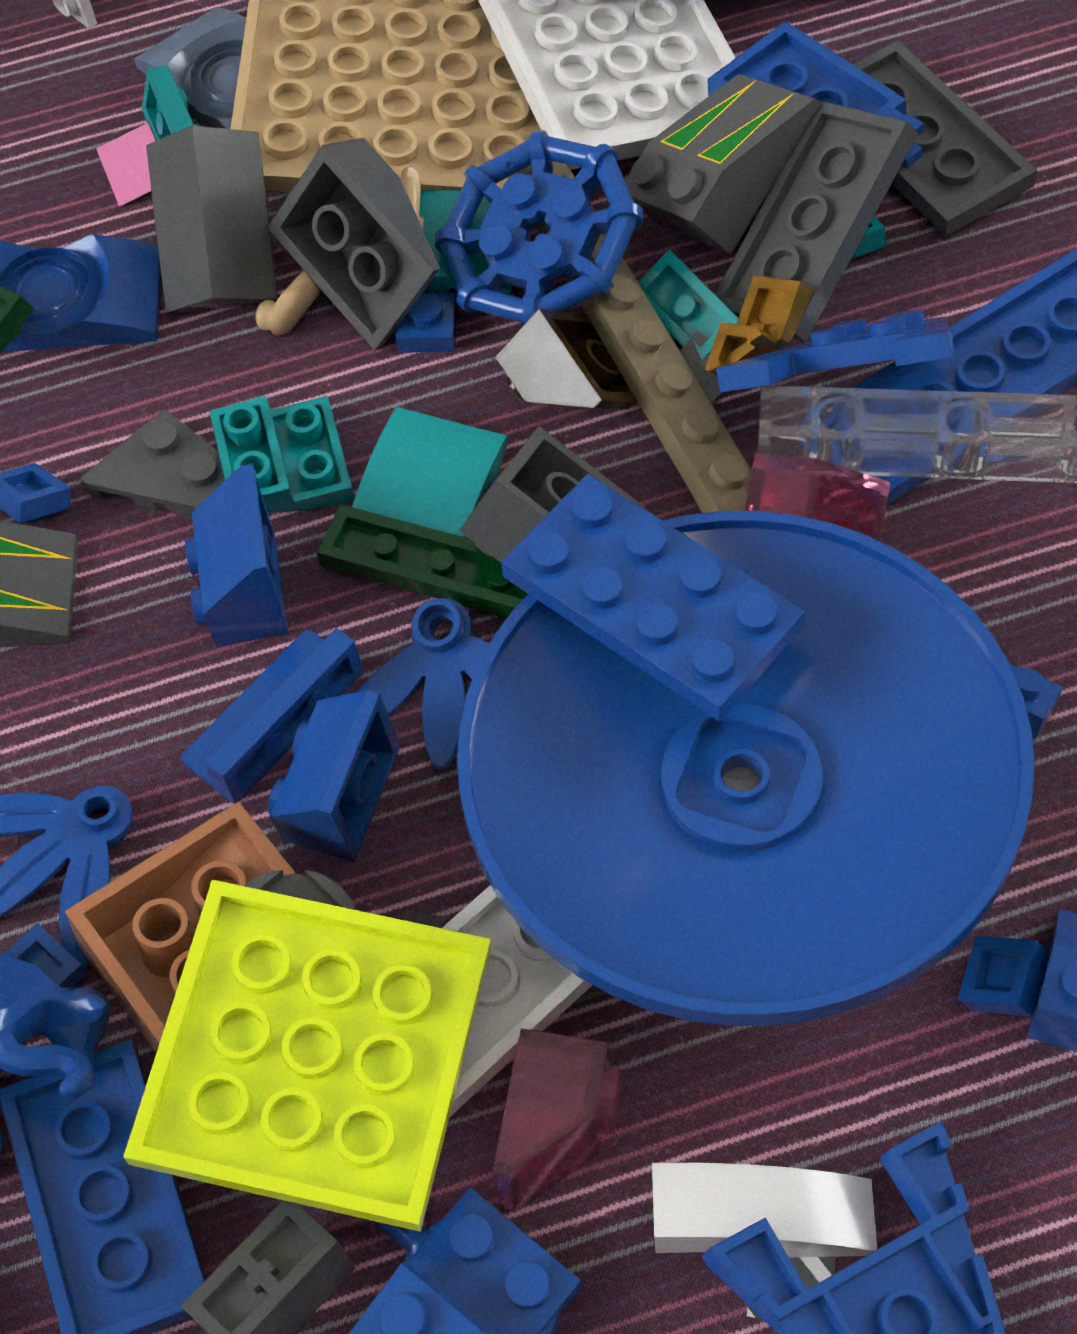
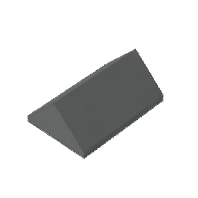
M192 125L146 145L166 313L169 315L260 304L267 299L276 302L278 291L271 232L267 228L270 223L258 132Z

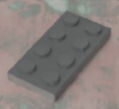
M897 40L853 64L905 98V115L913 116L924 123V132L914 140V143L923 148L922 157L908 168L901 165L891 184L945 237L1035 186L1038 170L900 41Z
M818 101L821 106L778 175L715 293L738 318L753 275L801 281L813 291L793 338L807 342L810 333L814 329L918 135L907 121Z

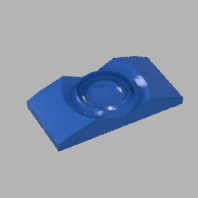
M90 234L58 248L44 247L36 249L0 240V286L21 295L34 308V311L22 325L19 334L7 344L2 352L158 341L162 290L158 245L97 234Z

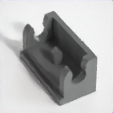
M283 1200L189 1296L181 1307L206 1334H295L356 1268L340 1243L299 1204Z

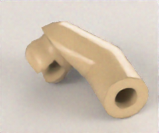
M303 270L276 302L267 299L259 304L255 317L258 327L261 330H271L274 336L290 333L321 294L322 290Z

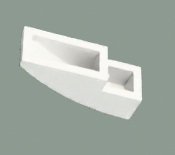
M652 1163L656 1253L706 1252L710 1247L765 1217L789 1258L867 1256L877 1250L871 1179L833 1172L765 1165Z

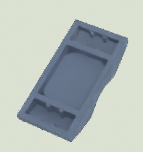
M215 7L134 58L136 67L146 75L147 67L168 66L177 88H183L185 91L188 113L204 127L230 129L246 17L229 9Z

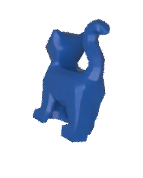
M0 953V1069L19 1076L52 1074L63 1076L65 1079L59 1087L60 1095L71 1099L81 1097L93 1086L96 1078L93 1050L105 1036L109 1015L112 1010L110 1000L91 985L61 987L35 964ZM33 1035H45L53 1045L26 1047L21 1044Z

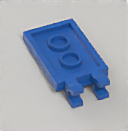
M786 21L707 79L708 96L737 74H741L815 98L817 101H824L907 121L918 133L917 136L924 132L923 122L913 116L905 115V98ZM913 142L902 166L908 168L921 158L923 148Z

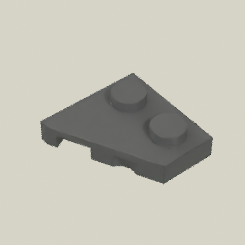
M163 409L83 475L80 480L86 493L91 497L102 499L104 492L130 497L134 506L155 511L169 509L178 516L192 518V512L225 481L218 450L166 409Z

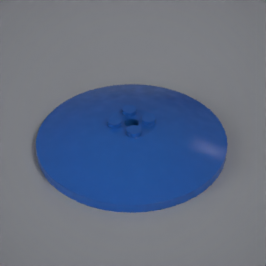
M717 511L662 520L806 611L805 624L802 630L720 722L528 594L510 613L492 638L476 668L468 689L458 736L457 768L459 791L470 841L482 871L498 899L530 938L549 956L576 976L616 998L649 1011L683 1020L725 1026H772L806 1022L860 1007L881 999L914 981L953 951L973 931L993 905L1010 875L1028 821L1033 797L1035 765L1032 729L1024 697L1014 672L994 636L977 614L947 584L924 566L893 547L860 532L826 521L793 514L764 511ZM740 767L754 771L761 781L751 790L736 791L729 788L722 778L731 769Z

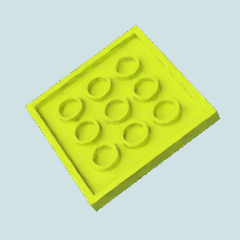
M212 880L123 1156L124 1159L131 1166L421 1232L492 950L491 939Z

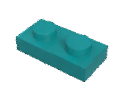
M147 67L142 112L147 123H149L155 140L157 141L192 125L199 126L197 123L193 124L188 113L185 91L183 88H177L169 67Z
M670 249L638 282L667 331L683 347L696 331L709 338L701 347L694 342L701 360L711 353L721 322L737 324L738 317Z

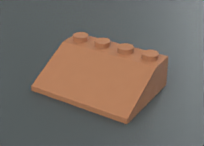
M239 801L65 911L79 948L155 1054L161 1041L211 881L217 880L244 886L250 880L266 872L283 870L284 875L295 873Z

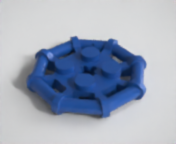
M545 130L532 132L529 140L478 167L471 165L464 172L466 177L465 183L444 228L435 233L434 246L443 254L458 292L457 304L467 313L480 311L526 323L538 309L566 311L599 293L606 296L614 288L611 282L634 229L640 227L643 223V209L638 204H635L618 167V153L607 144H600L596 147L551 137ZM553 161L582 169L574 179L554 175ZM530 165L532 166L531 175L523 173L513 175ZM511 176L503 185L502 190L496 185V183ZM602 186L610 206L608 209L594 212L589 196ZM484 196L491 205L480 229H469ZM545 222L551 228L548 234H538L534 242L530 241L529 232L535 225ZM600 234H606L594 263L589 261ZM483 252L490 267L476 277L467 254ZM566 273L568 278L579 274L580 277L547 293L546 290L555 286L552 282L553 279ZM505 284L526 289L523 298L501 293L500 290Z

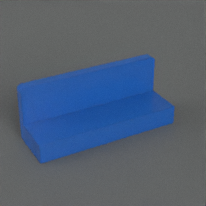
M337 628L325 640L311 630L303 631L181 755L184 766L231 803L240 802L292 748L294 736L300 723L303 720H310L317 701L343 695L364 673L355 641Z

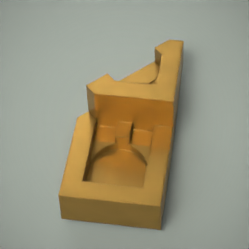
M753 275L737 324L721 322L705 370L717 376L716 368L776 351L789 344L799 326L813 290L801 281Z

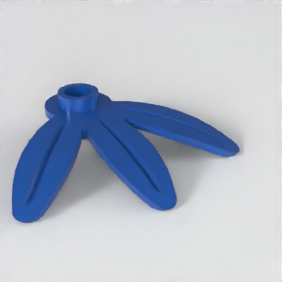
M449 598L432 599L423 603L416 610L412 619L411 636L414 643L391 658L356 691L370 690L380 693L388 716L391 717L410 699L423 679H425L422 699L423 736L431 764L439 770L448 767L458 751L459 726L466 698L463 674L467 673L473 679L476 668L489 645L488 642L472 636L473 621L471 615L462 604ZM444 622H452L453 629L450 634L442 640L435 639L437 627Z
M109 786L89 788L77 795L73 801L39 793H9L0 795V837L43 833L21 847L0 867V919L38 892L70 861L60 898L61 945L83 965L84 969L90 962L78 946L65 911L110 883V855L108 848L116 846L126 837L133 820V810L127 796L120 790ZM101 810H109V812L100 819L89 818L95 812Z

